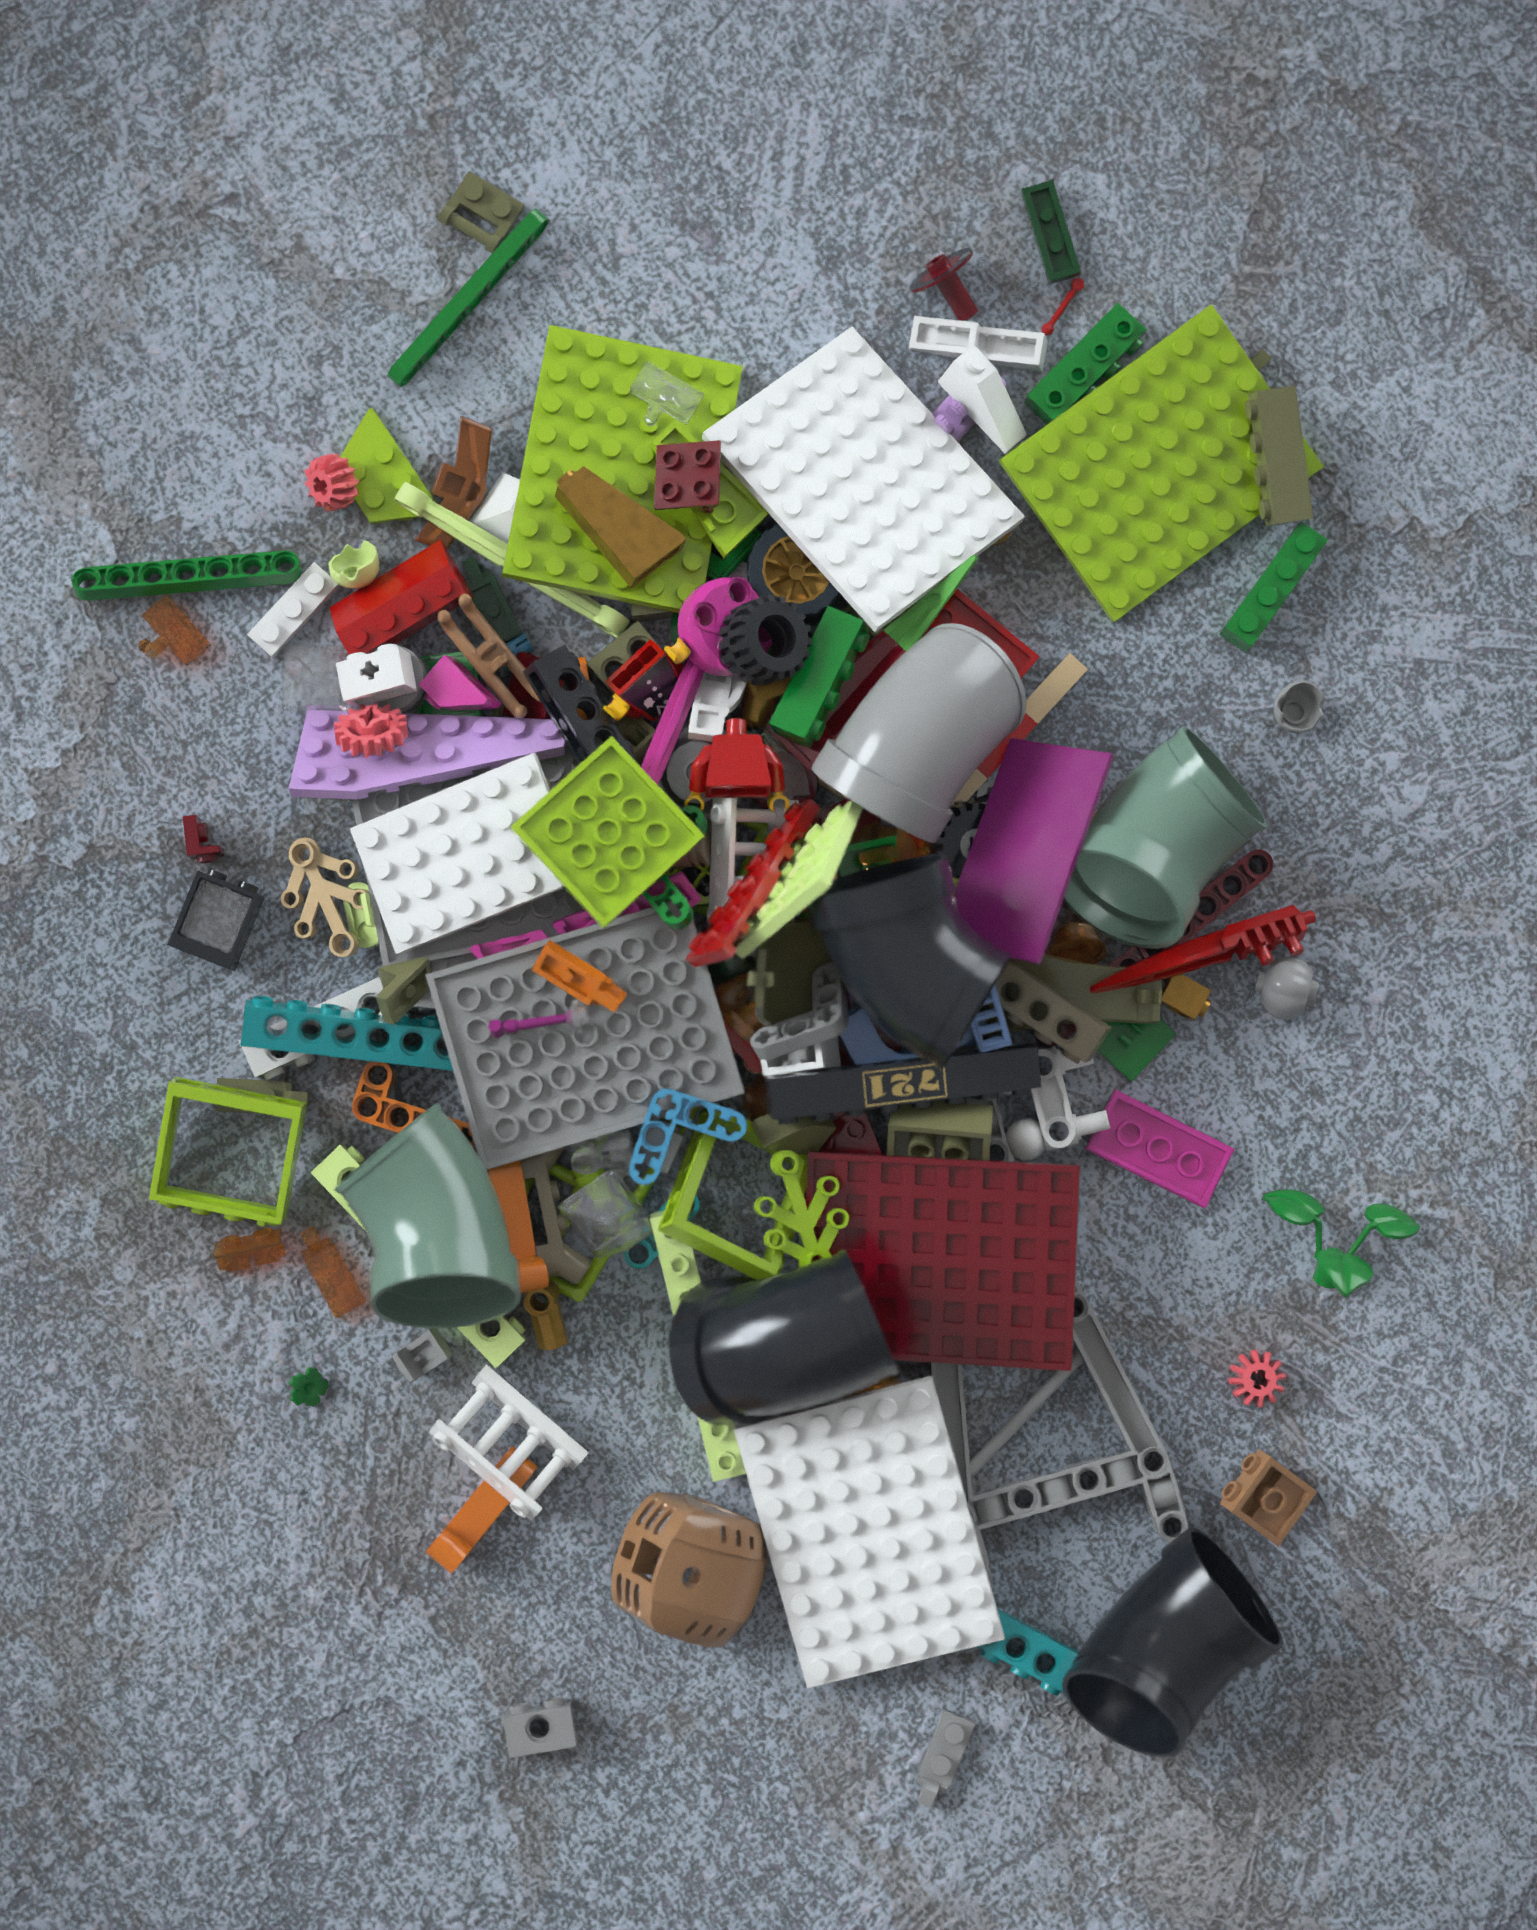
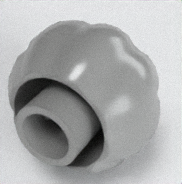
M1283 957L1275 960L1268 967L1266 973L1259 971L1255 991L1261 992L1262 1004L1268 1013L1279 1019L1290 1020L1303 1015L1305 1006L1313 1008L1319 982L1312 980L1313 971L1306 962L1295 957Z

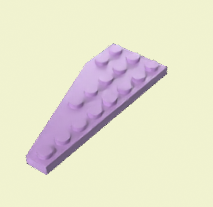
M307 710L289 791L291 797L357 800L369 797L368 793L386 789V792L390 793L399 791V786L420 782L422 786L473 775L472 770L490 767L493 770L503 766L504 763L515 761L532 753L537 754L539 760L565 755L567 743L552 719L401 713V715H406L408 738L403 739L404 745H394V752L384 750L380 757L378 755H371L368 758H364V753L351 756V750L342 752L341 745H336L334 722H339V715H348V711Z

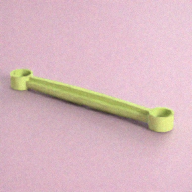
M407 482L403 483L394 498L396 503L416 516H423L499 567L504 566L507 543L435 503L427 494ZM525 582L592 620L593 624L615 638L625 632L630 624V620L607 605L599 604L586 594Z

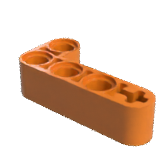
M370 1061L364 1067L352 1102V1111L357 1119L399 1133L424 1113L426 1109L390 1098L396 1073L389 1063ZM383 1066L387 1070V1079L383 1084L376 1085L371 1080V1073L376 1067ZM367 1098H372L377 1103V1111L370 1117L364 1116L360 1109L362 1102ZM399 1108L406 1109L409 1114V1121L403 1127H397L392 1120L394 1111ZM451 1118L462 1133L467 1128L469 1129L468 1135L473 1137L469 1123ZM474 1139L471 1142L472 1147L475 1146Z
M520 1160L487 1169L486 1171L496 1190L504 1213L511 1253L519 1261L521 1293L547 1288L549 1285L548 1271L544 1260L536 1255Z
M511 1446L495 1466L498 1470L514 1453L516 1448ZM526 1458L509 1479L521 1489L538 1466ZM484 1480L425 1553L452 1574L509 1504V1501Z

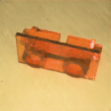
M263 1228L255 1231L252 1235L243 1237L230 1235L221 1239L220 1242H216L213 1257L214 1259L217 1258L219 1270H226L228 1273L250 1268V1255H254L257 1266L279 1262L281 1257H286L284 1243L281 1244L282 1228L276 1230Z

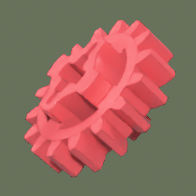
M378 703L366 706L361 704L359 710L349 708L348 715H339V722H334L336 745H341L342 752L351 750V756L364 753V758H368L371 755H378L380 757L383 754L382 751L394 752V745L403 746V739L408 738L406 715H401L399 708L391 711L390 704L382 708L378 707Z

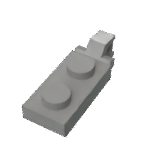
M943 1709L918 1769L917 1782L923 1785L917 1798L919 1800L918 1803L931 1808L938 1791L943 1794L946 1793L976 1723Z

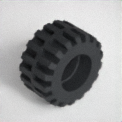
M766 595L741 604L730 611L731 614L727 615L723 620L726 626L720 628L719 636L723 637V641L719 642V649L724 650L725 656L722 659L724 663H730L729 671L733 675L739 673V680L745 683L751 681V685H768L795 675V672L800 671L805 666L803 661L808 660L810 656L807 648L812 646V639L808 638L807 634L811 632L809 625L805 626L803 620L806 617L803 612L797 613V605L793 602L786 604V598L781 596L774 598L773 595ZM759 626L765 628L772 639L773 651L771 656L762 649L759 643Z

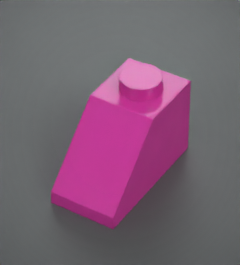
M444 655L418 684L427 693L424 696L425 699L437 709L443 707L452 711L497 709L501 705L499 700L458 659Z

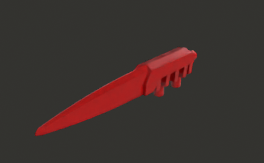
M1294 905L1226 925V928L1193 938L1140 960L1095 983L1090 987V993L1132 987L1173 977L1218 963L1219 965L1229 962L1234 952L1240 961L1246 959L1248 954L1253 953L1258 957L1262 966H1267L1274 961L1270 951L1276 950L1277 945L1283 943L1284 947L1287 946L1292 957L1298 956L1304 951L1299 941L1303 940L1308 930L1306 925L1315 923L1316 916L1312 910L1301 913Z

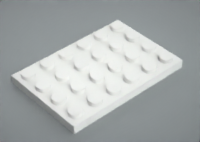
M529 754L350 828L395 954L400 955L565 888L510 829V826L550 791L537 754Z

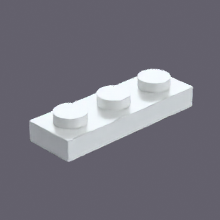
M313 562L247 635L274 658L340 586L321 567Z

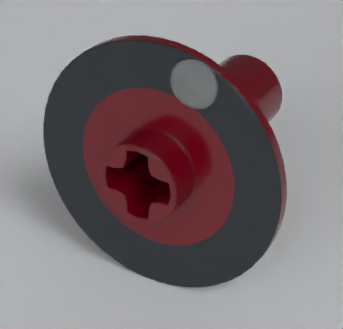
M965 248L948 256L941 254L926 264V270L918 275L910 284L909 289L911 292H920L937 285L957 320L966 321L973 317L979 310L956 273L957 270L970 260L973 255L972 249Z

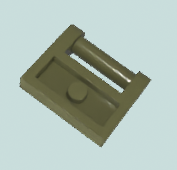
M468 171L448 204L441 210L438 221L446 226L449 224L485 245V250L493 253L507 238L524 211L525 205ZM462 207L497 230L490 234L457 214V212Z

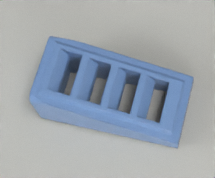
M995 985L983 1004L992 1003L993 1008L978 1012L970 1025L976 1049L979 1053L1012 1044ZM996 1017L997 1022L979 1027L978 1021ZM997 1030L1000 1031V1036L986 1040L982 1038L983 1034Z

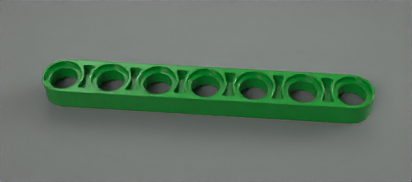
M533 209L396 360L390 368L387 377L399 387H404L540 237L548 226L549 219L538 209Z
M284 550L85 567L77 570L72 575L71 582L79 599L92 601L290 584L299 579L302 570L298 556L292 551ZM283 563L294 564L290 571L281 572L277 570ZM250 566L261 567V570L256 574L249 575L244 573ZM225 568L228 570V573L223 577H213L211 575L216 569ZM183 572H195L193 578L189 580L178 578ZM152 574L162 575V578L155 583L145 581ZM118 577L129 578V581L124 585L116 586L112 584ZM93 579L96 581L94 586L90 588L79 587L85 580Z

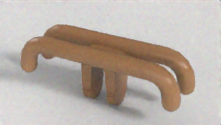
M469 594L460 595L458 601L461 609L486 641L475 649L453 621L451 614L446 610L440 611L437 616L441 627L504 706L515 717H525L527 708L518 702L496 673L507 666L526 691L536 701L541 702L523 674L526 668L473 603Z

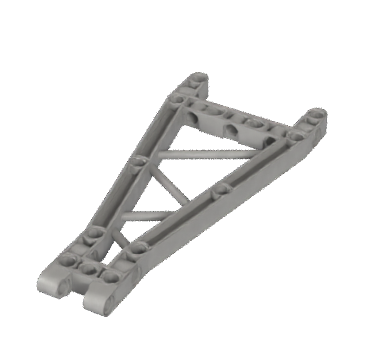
M962 1045L954 1053L977 1050L976 1045L970 1047ZM969 1096L965 1097L966 1102L963 1103L994 1105L991 1145L1001 1148L1003 1154L1001 1161L1016 1162L1007 1143L997 1099L975 1100ZM1077 1279L1075 1298L1080 1301L1081 1310L1074 1316L1073 1344L1076 1351L1072 1356V1370H1057L971 1460L969 1458L962 1364L929 1362L930 1376H932L991 1589L993 1588V1579L989 1569L990 1562L980 1531L985 1528L1140 1484L1147 1511L1151 1515L1154 1529L1160 1537L1167 1542H1171L1188 1529L1181 1492L1173 1474L1169 1456ZM1084 1363L1127 1447V1451L1109 1457L1098 1456L1063 1466L1062 1470L1043 1476L1035 1474L997 1485L998 1488L992 1491L973 1495L971 1479L1070 1375ZM1150 1452H1157L1160 1456V1463L1155 1469H1146L1144 1465V1458ZM1087 1470L1094 1471L1096 1475L1094 1485L1089 1488L1081 1487L1079 1484L1080 1475ZM1021 1489H1027L1031 1492L1032 1496L1030 1503L1022 1507L1017 1506L1014 1502L1016 1492ZM1175 1517L1179 1521L1177 1532L1171 1535L1165 1534L1163 1531L1164 1522L1168 1518Z

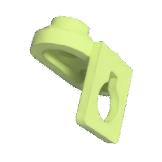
M355 882L348 886V888L354 890L364 889L369 891L368 884L364 882ZM361 893L358 896V903L363 906V909H356L351 903L343 900L349 931L357 936L359 947L372 948L378 945L369 893Z

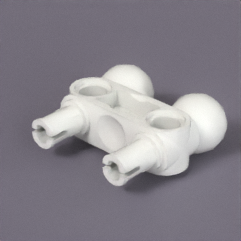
M1055 1046L1038 1050L1039 1057H1048L1052 1061L1053 1068L1048 1075L1041 1076L1042 1087L1032 1089L1039 1121L1031 1118H1021L1014 1121L1007 1129L1005 1136L1009 1149L1015 1158L1033 1160L1039 1157L1045 1149L1046 1151L1076 1145L1079 1144V1140H1082L1081 1136L1110 1129L1106 1110L1077 1117L1076 1114H1072L1063 1075L1066 1074L1065 1071L1094 1064L1093 1058L1086 1063L1080 1060L1077 1064L1066 1058L1061 1053L1062 1051L1056 1049ZM1011 1091L1000 1092L1005 1095H1012ZM1061 1121L1068 1126L1069 1134L1065 1140L1056 1141L1050 1136L1049 1129L1054 1122Z

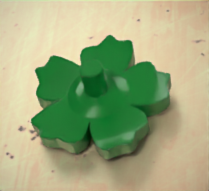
M308 1367L305 1375L299 1373L291 1376L289 1384L295 1389L290 1392V1400L296 1405L304 1403L306 1406H316L321 1401L319 1395H325L329 1387L328 1380L322 1378V1374L318 1372L316 1367Z

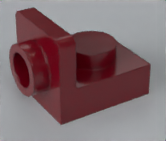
M197 815L182 816L186 852L189 858L196 859L197 864L216 862V856L225 855L224 848L220 845L204 847V842L209 841L206 822L201 823V818Z

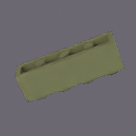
M1296 385L1260 390L1248 394L1245 411L1247 419L1252 422L1253 433L1250 435V447L1252 453H1256L1258 467H1255L1254 477L1256 485L1261 488L1262 500L1259 501L1261 519L1265 520L1266 527L1313 519Z

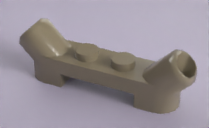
M565 1147L521 1159L520 1163L524 1180L535 1178L549 1243L535 1246L537 1256L544 1260L549 1278L561 1276L574 1285L581 1282L590 1268L591 1262L589 1258L564 1243L562 1234L568 1233L565 1214H558L556 1200H561L557 1180L551 1181L549 1173Z

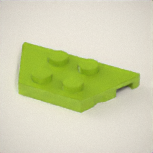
M372 407L368 409L340 456L341 458H348L350 468H356L353 474L360 482L355 486L359 494L354 497V500L371 525L387 523L391 520H413V518L419 516L414 515L394 501L404 482L423 491L435 503L436 501Z

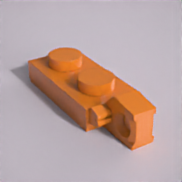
M550 939L545 944L532 968L535 973L587 1006L591 1003L597 1006L601 1004L615 1013L627 995L625 991L616 984H613V981L607 975Z

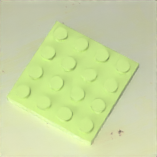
M852 800L843 808L838 805L831 811L822 826L816 824L809 830L801 844L796 842L790 846L795 850L790 860L785 861L778 868L782 874L759 912L753 917L747 918L746 922L750 925V928L746 935L740 937L735 944L737 948L735 953L742 959L830 887L863 809L862 806Z

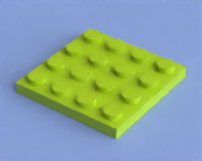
M612 736L510 826L514 834L603 929L705 836Z

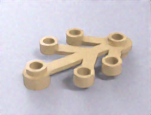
M299 838L293 842L289 849V859L294 868L287 889L281 895V903L288 909H298L302 906L304 897L300 889L307 874L311 886L300 920L294 925L296 936L302 939H310L315 936L317 925L314 920L320 905L333 932L329 940L331 952L337 957H351L359 948V940L353 932L347 931L333 897L351 903L356 909H363V906L358 903L357 899L361 893H369V891L364 889L354 890L326 880L319 866L336 871L342 879L351 880L358 876L359 865L354 860H340L323 854L319 844L311 838ZM308 848L310 850V858L305 860L303 852ZM349 863L352 871L349 875H346L344 867ZM291 893H294L296 896V901L293 905L288 900ZM304 923L309 925V932L306 935L302 932ZM346 938L351 942L348 950H345L343 947V941Z

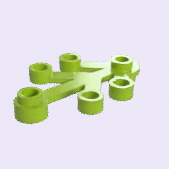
M790 1150L775 1152L771 1157L770 1167L775 1175L783 1177L793 1214L777 1206L775 1200L768 1196L757 1198L754 1203V1210L759 1216L770 1217L798 1232L803 1247L787 1240L785 1233L779 1229L768 1230L764 1235V1244L769 1249L780 1250L797 1259L799 1268L810 1264L815 1255H818L821 1259L831 1257L829 1249L839 1229L847 1226L849 1222L848 1213L840 1208L831 1209L826 1216L827 1225L818 1241L813 1229L829 1197L834 1196L839 1191L838 1180L833 1176L821 1177L817 1182V1191L807 1209L796 1173L800 1167V1160L797 1154ZM786 1157L792 1161V1166L789 1170H785L782 1166V1161ZM826 1180H830L833 1184L832 1190L828 1193L823 1188ZM764 1200L770 1203V1210L767 1213H763L760 1209V1205ZM837 1212L842 1215V1222L839 1225L833 1222V1216ZM773 1233H777L780 1237V1242L776 1246H773L770 1242V1237Z

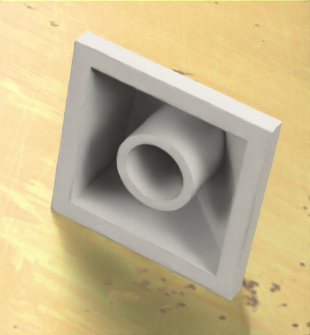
M502 473L469 522L508 544L520 480Z

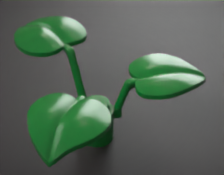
M1289 1189L1272 1191L1265 1194L1262 1198L1285 1221L1296 1225H1309L1311 1223L1315 1225L1316 1252L1314 1258L1317 1259V1266L1313 1274V1280L1322 1287L1337 1288L1344 1297L1350 1295L1357 1288L1369 1283L1373 1277L1372 1268L1364 1260L1354 1255L1370 1231L1377 1229L1384 1237L1405 1239L1417 1234L1421 1227L1412 1217L1394 1206L1382 1203L1372 1204L1366 1208L1364 1213L1366 1219L1371 1223L1367 1224L1345 1255L1343 1251L1337 1248L1330 1247L1322 1250V1221L1318 1217L1323 1214L1324 1208L1315 1198L1304 1192Z

